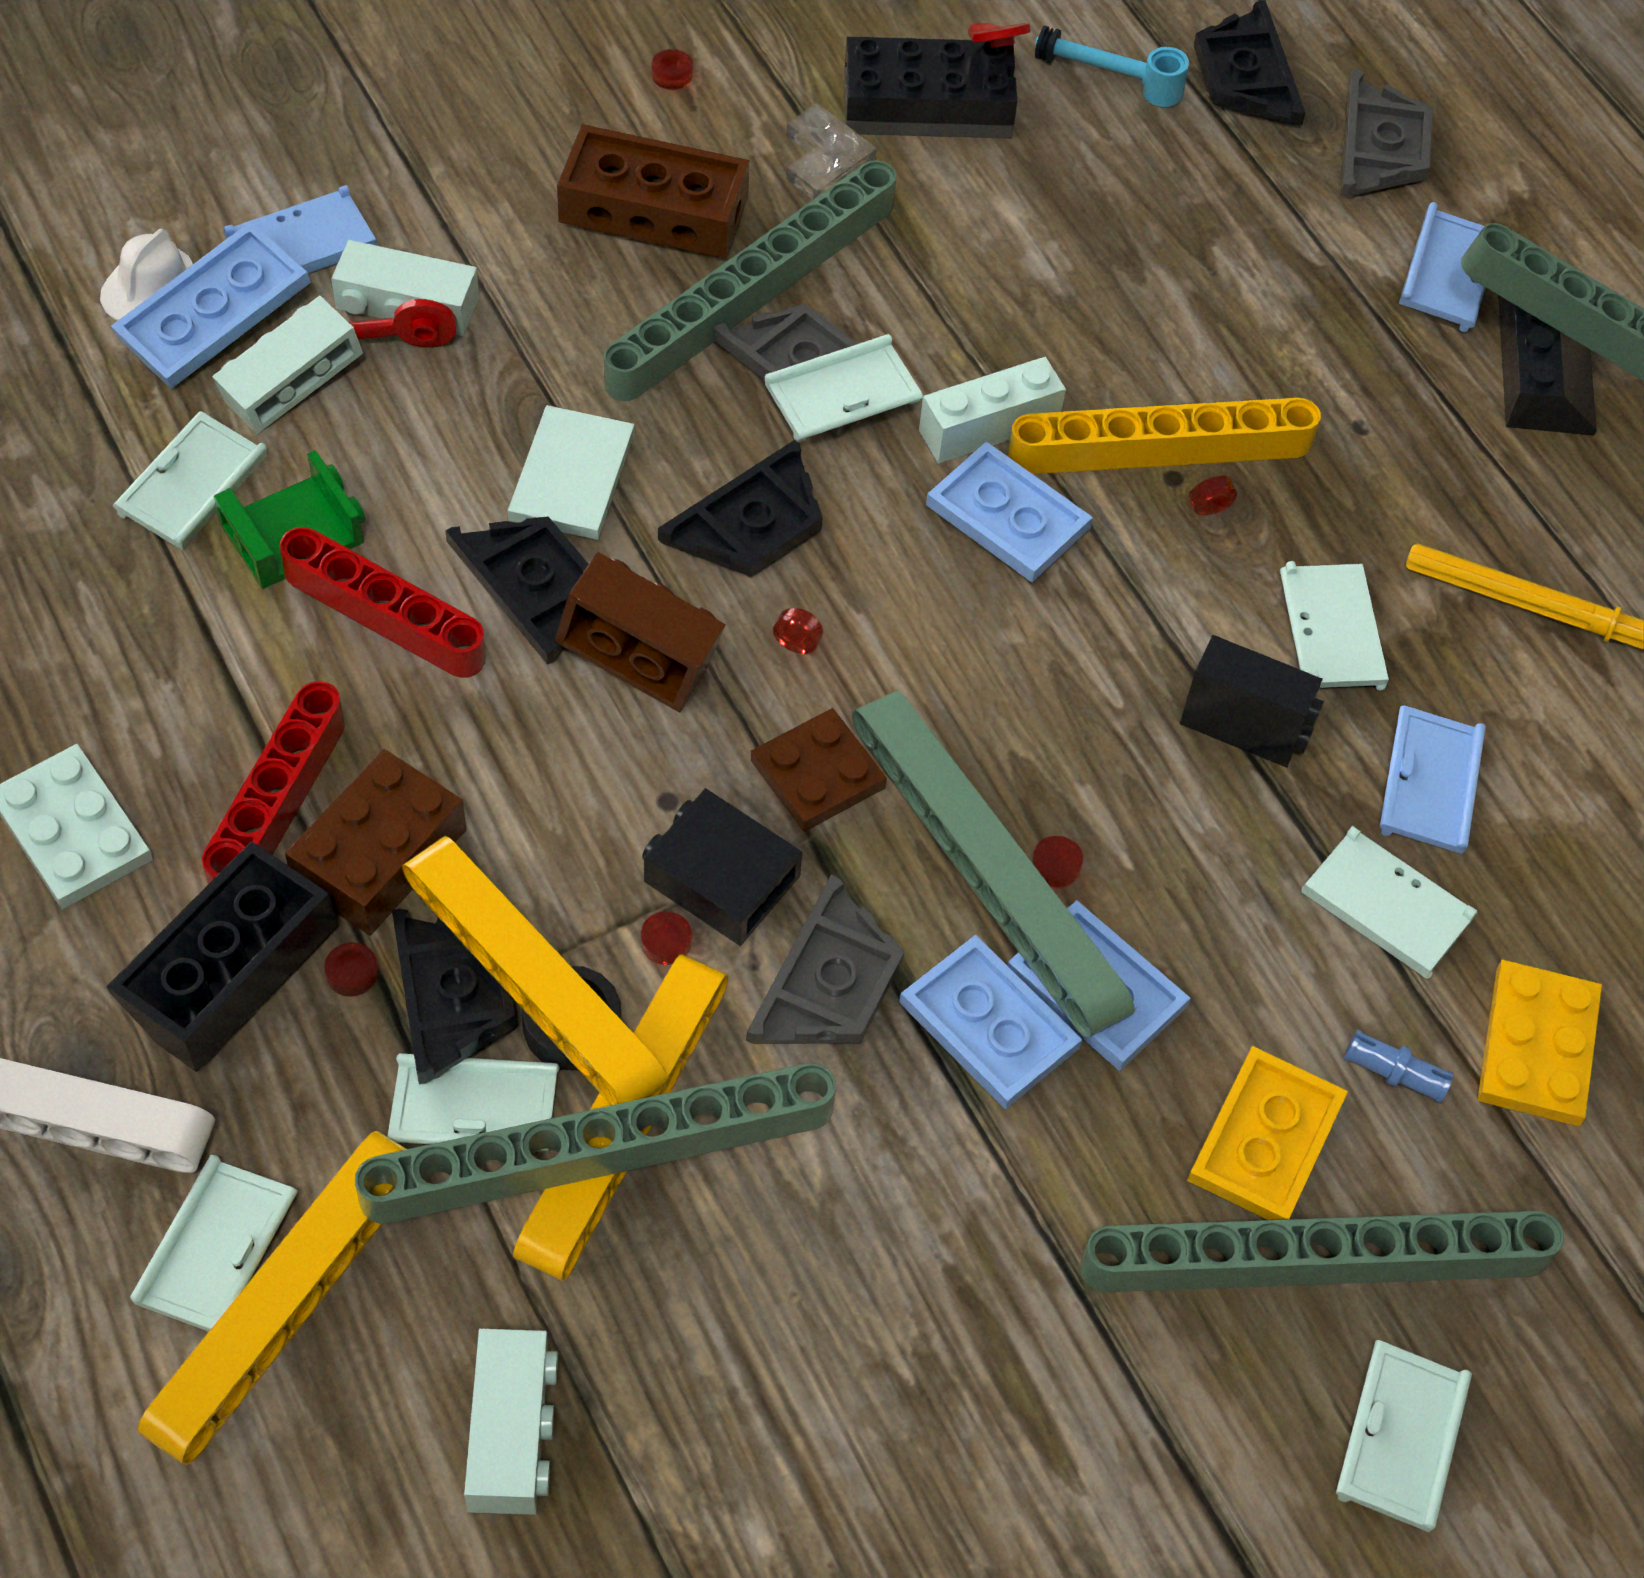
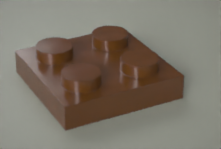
M834 708L751 750V762L803 832L886 788L887 777Z

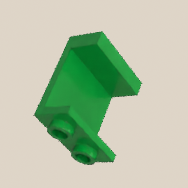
M316 450L307 454L311 473L310 478L245 507L241 505L231 488L213 495L219 524L261 589L286 579L280 553V541L283 535L291 529L297 527L311 528L348 549L364 543L361 523H364L366 518L360 503L354 496L350 498L346 496L343 491L344 485L337 469L333 464L326 466Z

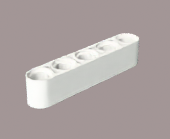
M0 1058V1129L176 1172L193 1173L197 1170L215 1124V1118L206 1110L188 1103Z

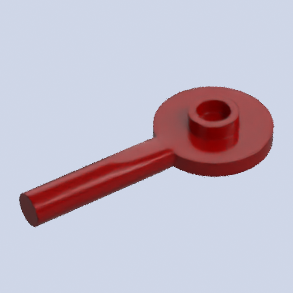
M973 23L968 29L972 42L990 41V48L1015 44V36L1031 32L1030 23L1001 27L990 23Z
M415 299L401 304L395 310L393 318L348 322L354 327L358 339L397 335L411 345L431 348L450 342L456 334L457 319L451 309L442 303L428 299Z

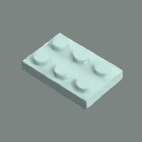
M78 744L0 784V816L62 910L153 861L149 848Z

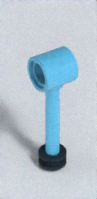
M1045 25L1036 38L1035 58L1041 59L1043 56V60L1046 59L1047 62L1052 63L1057 55L1142 79V84H1144L1143 96L1149 103L1155 106L1171 107L1183 99L1189 59L1184 52L1177 48H1157L1148 55L1146 63L1061 39V30L1055 29L1053 32V28L1050 30L1049 26Z

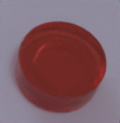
M668 49L661 51L653 57L651 62L652 79L655 84L664 89L678 90L684 88L692 81L693 61L688 54L680 50Z
M1216 476L1197 484L1189 492L1188 498L1196 514L1211 515L1229 507L1235 501L1237 491L1230 477Z
M799 608L783 610L773 627V634L776 640L784 648L799 654L813 652L817 648L824 632L822 624L813 614Z
M1050 836L1037 844L1033 853L1032 863L1050 887L1060 888L1072 884L1079 877L1083 864V854L1079 846L1071 839L1063 836Z
M663 911L651 915L643 923L641 928V948L646 957L651 961L662 965H670L674 963L679 955L687 956L692 944V931L688 921L683 916L674 912Z
M354 942L344 943L335 947L326 957L324 964L326 979L331 989L336 993L349 997L358 996L369 991L375 984L378 977L377 962L374 953L367 946Z

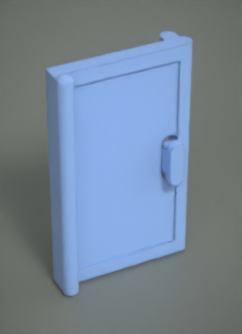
M347 185L339 187L336 192L251 220L302 266L308 274L337 264L348 240L378 246L376 238L351 198ZM250 221L234 227L232 224L223 227L225 238H229Z
M1432 202L1425 213L1399 304L1460 324V331L1467 332L1469 328L1475 327L1486 287L1470 278L1464 272L1461 258L1485 226L1438 211L1437 203Z
M1400 706L1380 821L1382 835L1390 836L1391 833H1396L1463 854L1468 847L1486 729L1484 724L1479 723L1472 727L1415 708Z

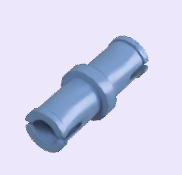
M1358 1029L1354 1033L1344 1056L1345 1061L1353 1062L1386 1077V1084L1396 1087L1399 1083L1434 1099L1437 1103H1441L1445 1098L1454 1073L1451 1071L1447 1072L1412 1056V1050L1403 1045L1399 1049L1363 1034Z

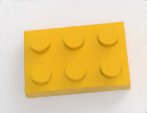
M1501 960L1496 969L1477 1101L1580 1127L1586 1117L1602 984Z
M1252 1046L1187 1181L1266 1220H1289L1348 1091Z

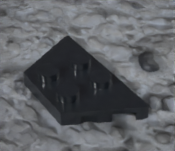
M1259 0L1254 3L1252 11L1242 17L1234 13L1223 19L1219 25L1209 26L1196 33L1193 46L1214 105L1293 125H1303L1306 112L1266 0Z
M793 440L658 528V540L669 547L751 577L822 530L823 517L818 501L814 499L812 494L813 485L809 473L805 472L800 444Z
M549 516L529 518L519 523L509 521L489 523L490 530L461 533L460 526L445 530L446 541L546 664L552 663L563 648L562 645L554 640L569 593L589 565L588 562Z
M393 909V922L419 1085L426 1084L517 1027L513 998L439 917L436 923L410 918L408 910Z

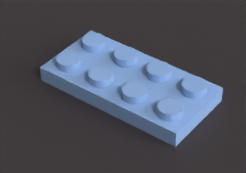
M250 221L111 325L115 337L172 389L301 291L311 281L308 272Z

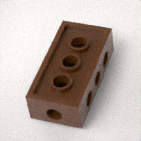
M581 124L557 184L558 220L564 224L727 259L748 199L750 160Z

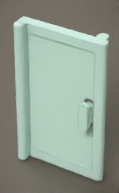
M887 334L765 375V386L792 429L794 440L799 443L805 441L808 437L909 403L914 404L923 399L921 390L891 345V335Z
M199 411L113 504V507L121 518L129 517L183 550L217 513L213 495L229 488L235 493L267 457V447L264 443L254 444L207 414Z
M1294 561L1287 562L1286 566L1280 569L1300 670L1323 678L1320 688L1376 685L1377 690H1384L1389 678L1363 564L1296 566Z
M1354 826L1348 830L1344 839L1301 890L1307 897L1426 979L1432 976L1435 966L1478 913L1476 909L1466 905L1363 835Z
M399 1053L396 1060L399 1067L388 1130V1137L396 1143L434 1144L480 1134L479 1132L482 1131L490 1132L553 1118L557 1075L560 1069L558 1063L466 1058L430 1082L419 1085L414 1054ZM550 1148L538 1150V1152L549 1153Z
M210 1155L131 1294V1300L135 1305L209 1332L249 1283L298 1190L221 1162L217 1155ZM243 1264L241 1269H236V1266Z
M1376 1340L1336 1490L1337 1499L1342 1502L1351 1500L1424 1531H1432L1436 1527L1472 1373L1469 1370L1457 1372L1386 1342ZM1366 1428H1368L1369 1433L1373 1434L1372 1436L1366 1434Z

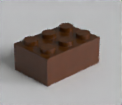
M597 551L569 593L554 641L680 713L706 672L726 624L717 620L710 611L702 607H694L675 596L666 586L660 583H652L631 571L624 562L608 558Z
M383 749L285 852L287 865L328 892L334 912L371 936L392 913V910L396 909L413 890L403 873L402 865L442 837L447 836L456 843L466 832L463 799L391 752Z

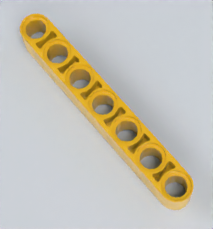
M1283 398L1030 413L1021 415L1013 423L1008 457L1032 474L1298 458L1309 453L1320 423L1321 412L1318 406L1305 398Z
M444 836L402 865L407 881L418 896L610 1105L648 1098L667 1084V1075L652 1052L454 841Z
M682 954L675 959L634 1031L638 1039L660 1062L668 1078L667 1084L650 1097L671 1093L718 1008L728 984V974ZM599 1093L590 1110L610 1106V1103ZM652 1125L644 1127L640 1132L647 1136ZM595 1137L587 1142L593 1148H604L612 1143L611 1140L605 1137ZM627 1171L545 1189L517 1239L513 1251L514 1259L561 1281L566 1280L575 1267Z
M373 1131L363 1140L152 1401L139 1422L138 1434L185 1466L192 1463L203 1452L383 1224L369 1220L362 1212L355 1186V1174L359 1166L372 1157L406 1150V1148L379 1131ZM388 1183L379 1184L370 1191V1194L385 1196L391 1193L395 1186Z

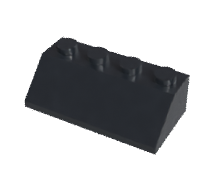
M1498 295L1506 427L1594 436L1597 426L1590 349Z
M251 841L106 986L108 992L160 1047L197 1072L338 925L330 895L321 887Z

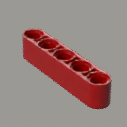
M297 527L283 535L280 541L283 571L287 582L293 587L453 676L468 678L476 675L483 669L485 664L484 629L475 618L316 530L308 527ZM340 579H349L346 581H337ZM379 601H389V602L384 603V604H378V603H376V602H379ZM429 623L426 626H417L416 624ZM460 645H468V646H471V647H468V648H465V649L456 648L457 646H460Z
M323 681L310 682L304 685L295 695L203 852L202 866L208 884L251 841L271 855L274 854L343 734L345 724L339 692L335 686ZM322 711L325 712V713H323V714H318V715L315 714V713H317V712H322ZM295 750H304L300 753H291ZM276 788H281V789H282V790H280V791H278V792H274V793L268 792V791H270V790H272V789H276ZM255 827H256V828H260L259 830H257V831H255V832H251V833H245V832H244V831H246V830H248V829H250V828H255Z

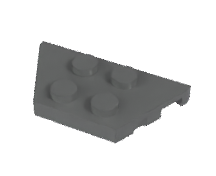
M1352 69L1348 81L1340 196L1347 197L1426 180L1430 169L1433 107L1417 99L1406 97L1401 91L1386 84L1382 91L1363 81L1364 72Z
M806 304L788 307L779 313L768 312L752 316V323L729 329L726 323H722L713 328V340L764 380L766 374L857 345L854 340ZM845 425L829 431L838 436L842 433Z
M831 875L750 1024L747 1030L746 1041L753 1044L862 1042L903 962L904 951L889 934L882 932L878 928L876 919L864 906L859 908L843 891L844 884L838 877Z

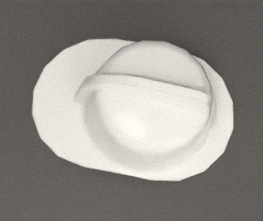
M161 228L154 234L135 236L128 240L122 248L119 265L107 278L101 289L100 302L105 313L114 320L118 321L193 265L190 257L178 249L175 243L171 241L166 230Z

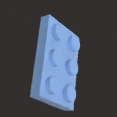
M987 441L927 494L926 506L1030 582L1035 581L1091 528L1093 519L1088 513Z
M1076 900L1067 909L1128 988L1135 1009L1132 1016L1090 1038H1085L1076 1030L1020 953H1017L1008 962L1007 966L1075 1033L1117 1070L1121 1071L1188 1007L1191 998Z
M976 934L900 994L899 1003L1005 1110L1078 1051L1083 1040Z

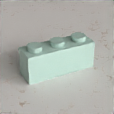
M348 240L331 278L336 309L352 314H363L385 319L393 318L395 310L407 301L415 299L433 300L444 304L452 310L457 319L455 335L464 336L479 299L477 267Z
M319 295L309 304L297 309L292 317L272 332L264 334L256 344L236 359L227 362L212 378L223 401L257 435L361 356L363 351L354 327Z
M1045 356L924 395L919 432L939 464L975 452L986 441L993 446L1010 440L1012 425L1021 415L1062 412L1066 389Z
M479 1329L464 1492L467 1512L536 1515L538 1496H548L550 1461L540 1459L542 1440H552L554 1405H545L546 1385H556L558 1351L548 1350L547 1331Z

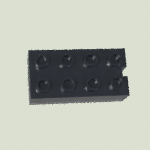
M847 36L844 66L845 134L1012 139L1018 103L1016 77H1014V44L990 48V41L972 42V40Z

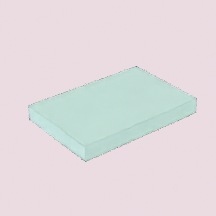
M546 405L508 508V521L519 523L529 518L549 516L563 533L599 540L635 434L634 424Z

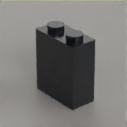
M1212 635L1195 670L1180 725L1287 768L1295 751L1304 754L1313 734L1314 725L1324 704V700L1316 697L1323 678Z
M705 788L694 801L687 800L682 804L674 817L673 825L663 836L660 834L655 835L645 847L642 854V859L644 860V882L741 946L800 878L802 851Z

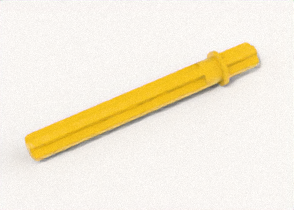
M1418 543L1414 544L1410 550L1406 561V568L1408 570L1604 636V642L1608 643L1609 639H1613L1644 650V620L1620 612L1621 607L1616 606L1613 610Z

